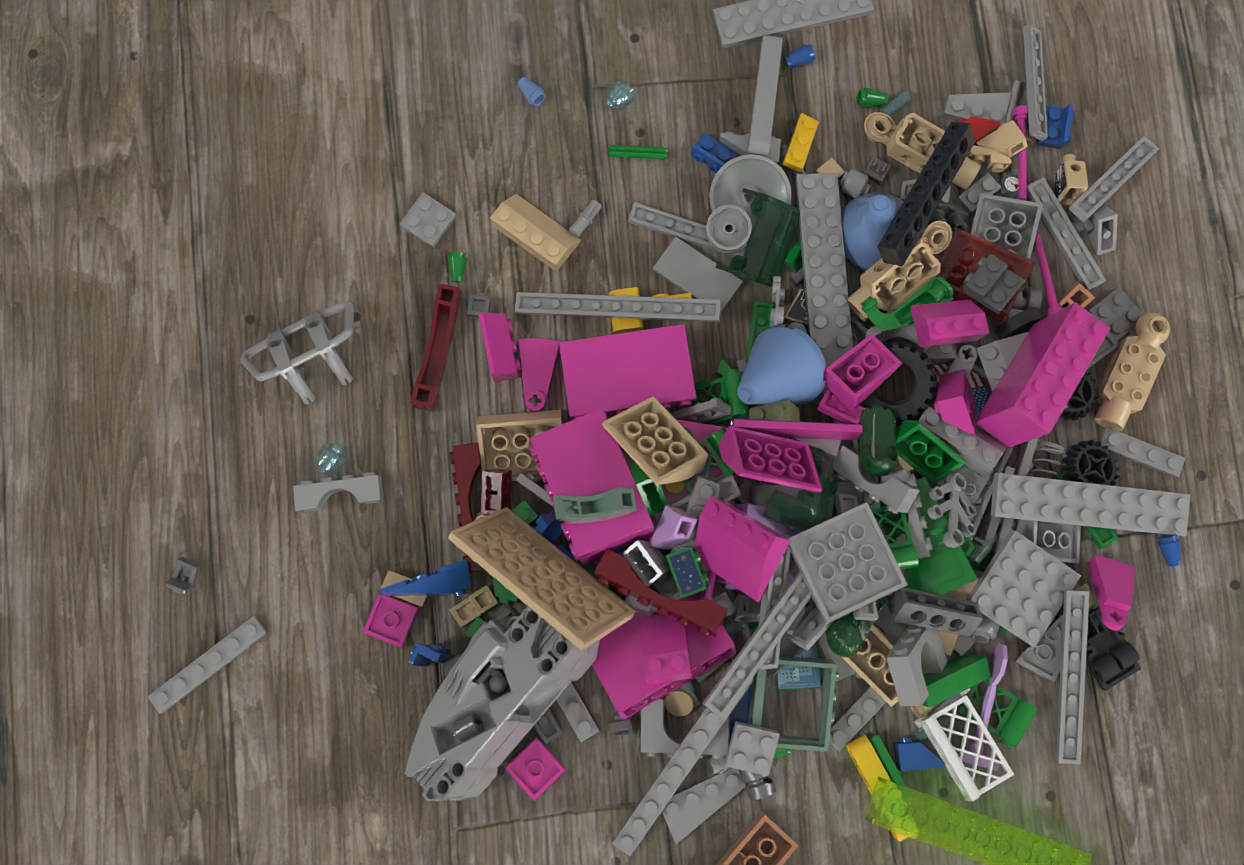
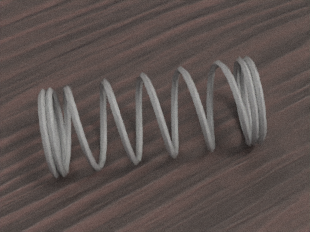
M1039 442V449H1037L1036 454L1042 459L1033 460V465L1038 469L1031 470L1029 474L1031 477H1034L1031 472L1043 471L1052 475H1058L1056 472L1038 467L1034 462L1048 461L1061 465L1059 461L1042 457L1038 454V451L1044 450L1054 454H1064L1065 448L1051 442ZM1045 446H1051L1057 449L1047 448Z

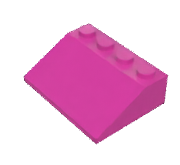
M733 426L728 427L719 443L722 460L738 476L815 492L822 491L808 443Z
M710 496L700 514L694 550L698 551L702 565L759 602L790 540L729 502Z

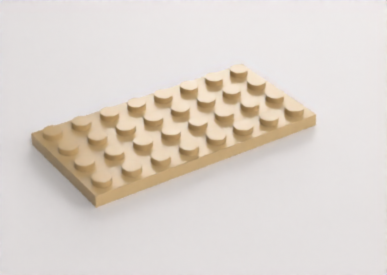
M507 507L455 529L449 534L448 539L581 651L632 619L636 612Z

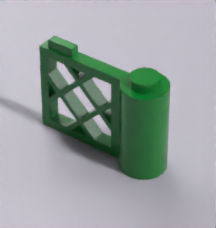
M730 369L726 371L722 378L710 382L702 380L695 383L696 401L694 405L710 401L711 397L721 399L724 403L732 406L730 415L706 421L702 424L714 425L733 418L749 415V404L741 401L737 393L743 372H739L738 369ZM721 384L722 391L717 396L714 391L717 385ZM701 390L707 392L704 401L700 400L699 391Z
M724 427L699 443L701 447L706 446L710 452L708 462L706 461L708 465L704 478L713 481L720 480L730 474L738 476L721 457L719 443L726 432ZM712 456L717 463L711 462ZM710 465L719 466L724 474L717 479L709 478ZM692 477L689 478V481H682L690 493L693 490L690 486Z
M885 507L871 509L873 515L880 519L878 522L879 527L883 522L893 527L888 536L884 533L882 534L886 542H890L888 546L899 568L918 567V555L911 538L905 513L899 512L900 520L896 524L886 518L891 511ZM898 530L905 534L906 541L897 542L891 537Z
M988 679L985 680V681H982L983 683L989 685V680H988ZM980 683L971 687L967 697L970 702L977 700L981 712L982 704L980 700L984 699V696L979 697L977 687ZM996 685V690L1000 693H996L995 696L1005 695L1011 701L1006 708L999 709L996 697L994 698L995 710H992L991 713H997L999 722L995 729L988 725L987 730L1000 738L999 743L1010 749L1012 746L1017 747L1038 709ZM974 692H975L976 698L971 699L972 696H973V694H974ZM963 702L958 712L961 713V717L967 718L968 712L965 711L966 705Z

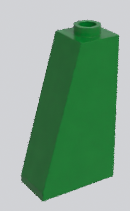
M618 443L649 516L664 511L668 502L661 485H656Z
M970 653L948 660L942 673H923L929 694L923 706L930 708L991 678L990 665L986 657Z

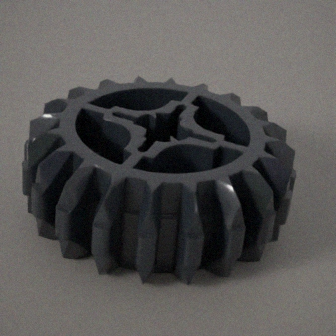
M1088 372L1083 375L1068 401L1078 408H1065L1059 418L1063 416L1064 421H1068L1070 418L1072 421H1076L1078 418L1086 417V413H1092V407L1097 405L1094 400L1099 398V395L1095 394L1099 387L1093 386L1096 379H1089L1091 373Z
M1093 440L1081 441L1078 444L1072 445L1070 450L1066 451L1067 457L1062 459L1066 465L1062 466L1061 469L1067 471L1063 477H1068L1069 481L1091 483L1093 481L1092 484L1115 486L1117 484L1115 480L1120 477L1116 473L1120 467L1115 465L1119 459H1113L1112 456L1115 452H1108L1109 446H1102L1101 442L1097 441L1094 443Z

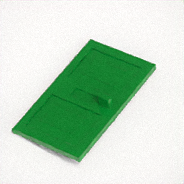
M923 477L916 481L917 486L915 487L920 490L918 494L922 507L919 510L921 516H925L928 528L924 530L926 537L931 539L933 550H930L931 556L918 559V567L904 569L903 576L908 584L904 587L944 595L977 580V577L961 545L956 548L945 545L943 537L949 529V522L945 514L943 513L942 517L935 520L929 517L928 508L940 504L938 501H933L930 498L929 490L932 488L926 477ZM890 512L886 518L897 524L900 520L899 512L897 514ZM907 512L905 513V515L907 518V522H909V515ZM884 522V533L888 536L893 527ZM896 530L891 538L896 540L903 533Z

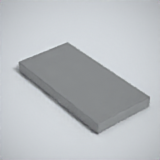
M676 236L652 269V271L685 293H691V297L694 299L721 300V312L743 282Z

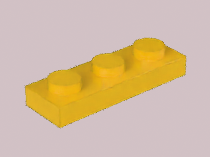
M803 113L799 115L782 165L799 173L803 170L819 121Z

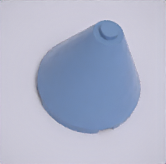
M872 192L860 195L844 206L841 210L845 258L851 265L867 271L882 258L877 246L903 204V200L891 194Z
M780 324L766 329L756 338L737 389L739 398L746 404L759 405L774 404L788 399L795 406L811 402L820 395L826 384L823 371L826 369V363L822 352L814 340L798 328L792 330L786 328L784 324Z

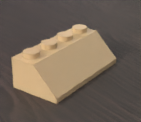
M517 194L503 201L490 217L494 228L556 272L581 241V239Z

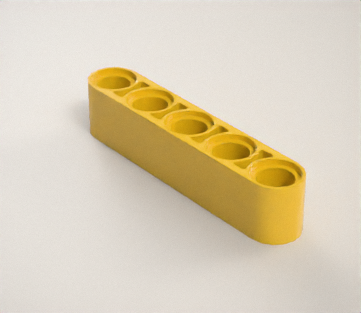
M863 735L846 744L853 762L896 841L899 843L917 833L918 830L867 736Z

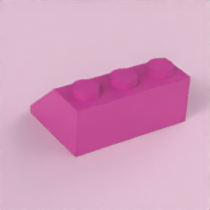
M970 299L911 306L919 347L978 341L990 333L985 312Z
M478 314L490 374L494 382L519 378L518 372L522 370L519 359L515 360L514 356L517 346L515 339L511 340L510 332H513L511 320H507L505 314Z
M965 369L940 375L939 383L936 384L937 392H935L937 401H934L937 414L941 413L943 421L969 434H974L976 403Z

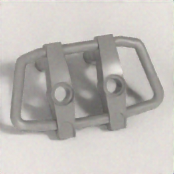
M344 301L322 311L316 309V311L308 315L306 314L305 318L283 329L279 327L278 330L268 333L266 339L247 349L241 355V364L258 381H265L282 374L285 380H288L295 392L301 397L304 404H310L307 398L312 403L316 396L308 387L297 366L318 355H321L327 362L341 385H347L344 380L345 378L348 383H351L353 377L348 372L335 347L348 339L353 333L354 305L351 302ZM346 310L344 331L332 339V333L323 319ZM305 327L316 347L294 358V352L286 336ZM268 347L277 367L261 373L249 359Z

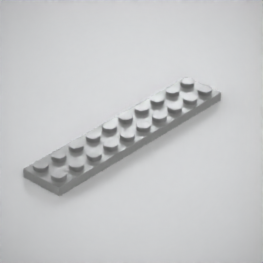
M837 173L797 174L795 180L808 334L822 352L827 368L853 348L849 301L846 300L848 298L838 176Z
M995 473L990 516L1186 536L1191 494Z

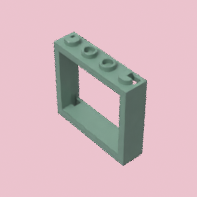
M779 655L778 664L824 668L817 738L780 735L776 748L828 752L830 741L833 740L830 729L831 723H834L835 719L833 701L837 699V690L835 688V679L838 680L839 678L837 664L832 659ZM758 669L753 676L754 680L751 685L748 724L761 727L766 669Z

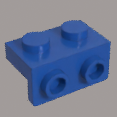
M553 509L548 515L543 513L535 522L537 526L534 525L532 527L550 543L554 544L563 533L561 524L564 523V520H556L555 510Z
M418 643L411 651L409 664L428 667L432 660L437 663H444L455 656L450 654V649L443 645Z

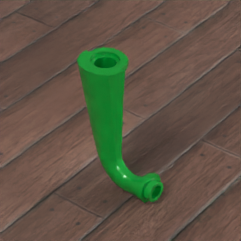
M933 276L921 289L891 314L880 312L877 308V299H873L871 296L861 303V309L875 326L885 330H892L914 322L911 311L912 305L949 302L953 300L954 292L945 279Z

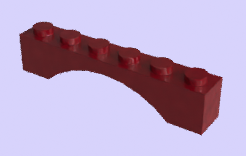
M441 283L438 285L429 341L410 402L414 408L435 412L462 297L459 287Z
M478 442L452 446L453 452H450L451 464H455L456 471L452 473L453 483L458 487V493H455V501L457 506L460 505L461 514H458L459 527L474 522L471 511V493L476 476L481 469ZM467 554L463 556V560L466 559L470 573L486 571Z
M609 549L605 551L595 570V577L600 584L606 587L611 585L617 588V592L623 596L629 597L631 595L637 598L636 601L643 606L649 607L651 605L657 608L656 611L665 617L671 615L677 618V622L685 627L691 625L697 628V632L709 638L712 636L715 638L727 615V608L709 599L681 601L670 599L654 592L638 579L631 569L627 558Z

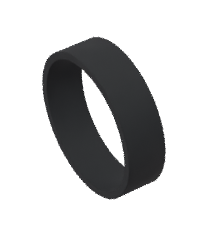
M1030 308L1007 319L994 331L999 340L1030 331L1033 324L1043 320L1037 308Z

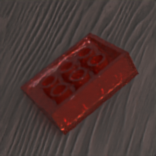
M957 229L939 262L940 273L935 277H942L952 287L954 292L952 301L970 299L985 312L986 316L1003 323L1012 310L1024 284L998 315L963 292L966 285L963 283L970 272L975 274L978 270L976 265L983 256L987 258L992 254L1008 264L1007 269L1023 278L1026 282L1035 261Z

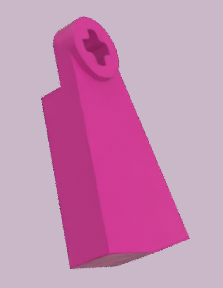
M543 338L519 339L525 405L532 412H539L546 405L560 349V341ZM534 396L541 400V403H537L536 407L529 402Z
M1094 555L1087 565L1101 610V619L1106 627L1118 631L1126 624L1127 611L1132 607L1135 567L1115 559Z

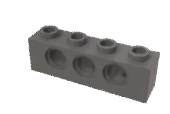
M904 587L895 592L887 605L893 621L898 623H906L970 637L983 620L976 602Z

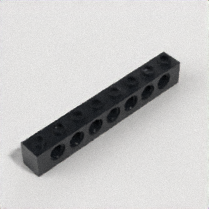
M951 122L877 246L884 263L898 266L905 264L976 142L970 123Z

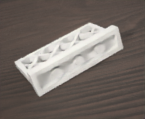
M967 695L919 721L966 801L978 799L981 794L1014 775ZM963 702L968 709L967 718L956 715L957 706ZM941 715L950 716L949 728L941 727L936 718ZM955 718L966 721L963 733L952 730ZM970 723L978 725L980 729L978 738L967 735ZM952 733L963 736L960 749L953 747L950 743ZM967 738L977 741L975 753L964 750ZM982 742L990 745L992 749L990 758L979 755ZM963 753L974 756L972 769L963 765ZM979 758L989 761L987 773L976 770ZM994 762L1001 764L1006 773L1000 777L991 775ZM975 773L986 776L985 786L980 789L974 783Z

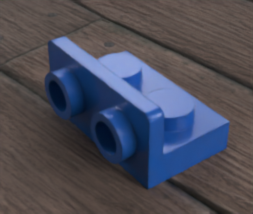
M1069 104L1066 108L1046 105L1048 137L1043 141L1037 140V145L1061 149L1070 141L1072 135L1070 124H1072L1075 113L1072 112V104Z
M705 132L698 142L691 147L692 157L696 161L708 165L714 173H717L728 161L737 157L736 152Z

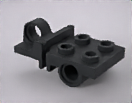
M1100 607L1088 611V629L1091 632L1087 634L1086 662L1100 688L1107 691L1141 669L1137 662L1140 660V656L1137 650L1125 640V633L1119 632L1123 630L1122 628L1114 631L1104 625L1101 619Z

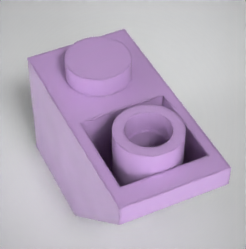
M666 505L649 545L654 548L669 550L689 540L697 519L681 508Z

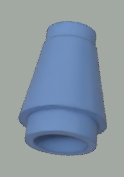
M526 77L519 80L518 87L529 104L538 106L545 100L546 95L541 87Z

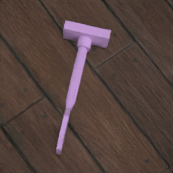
M1000 643L997 644L991 655L989 663L991 678H989V685L985 692L979 716L986 728L996 694V685L1004 675L1008 660L1007 646ZM977 725L975 737L978 738L980 729ZM977 741L971 742L970 749L966 751L975 753ZM982 742L979 755L989 757L987 755H983L984 745ZM963 753L962 762L973 764L974 756ZM979 758L977 766L988 768L989 761ZM994 762L992 770L998 771L999 764Z

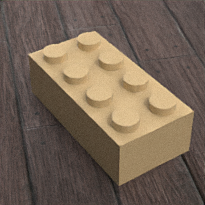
M873 623L861 650L854 657L842 658L892 707L899 700L886 657L895 645Z

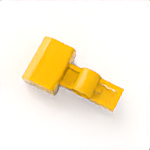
M638 287L618 289L608 293L609 296L640 297ZM691 293L677 295L657 294L652 296L663 298L692 299ZM611 318L613 334L644 330L643 321L651 319Z

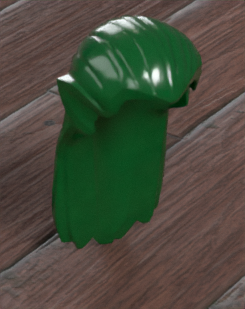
M873 405L871 409L866 407L865 410H862L860 416V425H862L863 432L860 435L861 456L859 463H863L866 471L873 476H887L895 472L899 466L896 447V418L894 412H891L889 408L885 411L879 405Z
M884 597L875 600L878 615L885 605L886 599ZM853 611L836 619L825 631L829 648L838 656L845 658L854 657L861 650L866 640L865 638L875 621L855 620Z

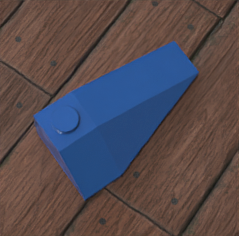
M465 559L438 568L433 574L424 573L415 577L414 580L410 581L408 579L384 587L378 591L379 596H449L454 594V597L464 595L467 593L466 590L471 587L467 561Z

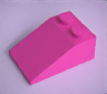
M870 334L825 369L823 373L826 380L825 385L849 410H852L881 385L902 362L873 334Z
M656 615L639 618L645 680L648 685L693 678L685 626L679 624L677 618L671 615L669 617Z

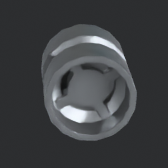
M1022 286L1006 305L1005 309L1024 311L1035 307L1039 311L1042 302L1041 288L1026 287L1024 289Z
M740 770L743 781L748 783L746 789L751 801L765 798L777 791L772 778Z

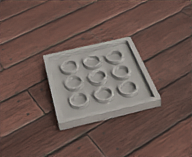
M867 502L788 538L790 540L788 547L825 624L908 585Z
M1011 529L966 601L976 602L983 615L1035 648L1063 605L1064 590L1073 589L1081 575L1017 531Z

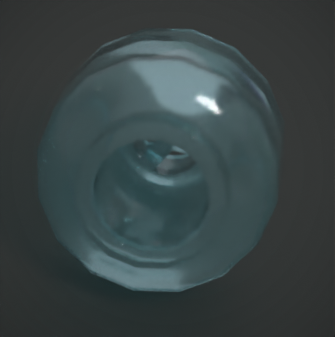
M618 80L606 89L607 98L605 101L611 109L615 107L618 111H622L634 102L633 96L635 93L627 81Z
M334 443L323 445L314 457V462L317 465L316 469L324 475L328 473L336 474L346 461L344 449Z

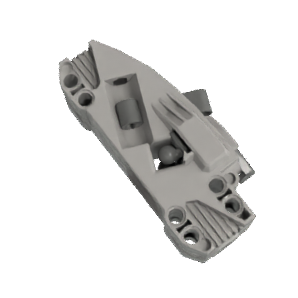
M509 604L495 619L483 623L473 635L465 652L444 662L443 668L446 678L423 715L410 751L405 775L417 778L416 781L424 788L422 796L427 801H461L478 797L496 777L498 766L570 682L580 679L597 658L600 639L581 651L529 606L520 614ZM518 710L520 715H514L515 711Z

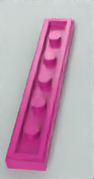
M734 419L731 424L733 427L783 438L857 440L863 432L862 425L738 419Z

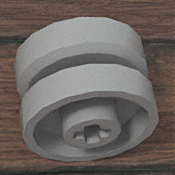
M724 205L715 209L708 217L706 225V235L709 244L718 253L726 255L735 254L744 249L749 242L752 230L751 219L747 212L734 205ZM729 227L732 228L731 232L725 231V229H728Z

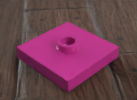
M378 593L362 632L403 648L419 607L391 596H379Z
M536 737L505 767V770L535 801L566 768Z

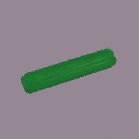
M609 145L608 148L609 157L665 160L667 159L668 152L666 147Z

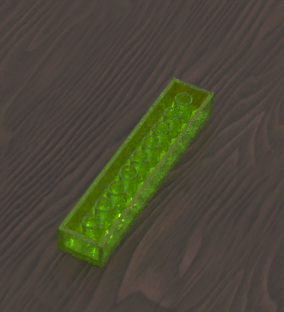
M878 776L865 817L867 821L879 827L986 865H1090L1093 855L1075 846Z

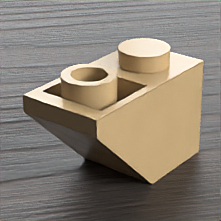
M1014 120L1002 124L996 131L976 142L977 146L995 150L1008 158L1028 147L1026 137Z

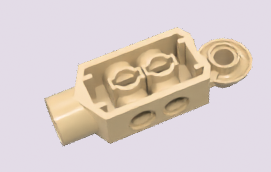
M882 112L870 114L864 123L865 133L870 141L884 143L887 146L888 156L919 174L945 133L944 130L915 113L905 116L897 126L891 117ZM966 157L952 183L966 190L976 177L981 165Z
M935 221L928 224L903 266L886 264L881 258L860 276L861 287L846 299L849 301V306L855 314L863 321L869 319L867 314L861 309V303L869 296L877 299L878 310L895 311L933 276L939 274L940 263L933 254L944 251L950 244L952 239L950 225L943 221Z
M1151 312L1140 316L1135 327L1137 336L1126 337L1117 342L1119 346L1114 349L1099 382V390L1095 391V394L1099 395V398L1096 400L1100 404L1094 418L1098 425L1116 431H1123L1130 414L1143 409L1166 356L1160 344L1168 338L1170 326L1167 319L1161 314ZM1152 324L1157 327V331L1153 329Z

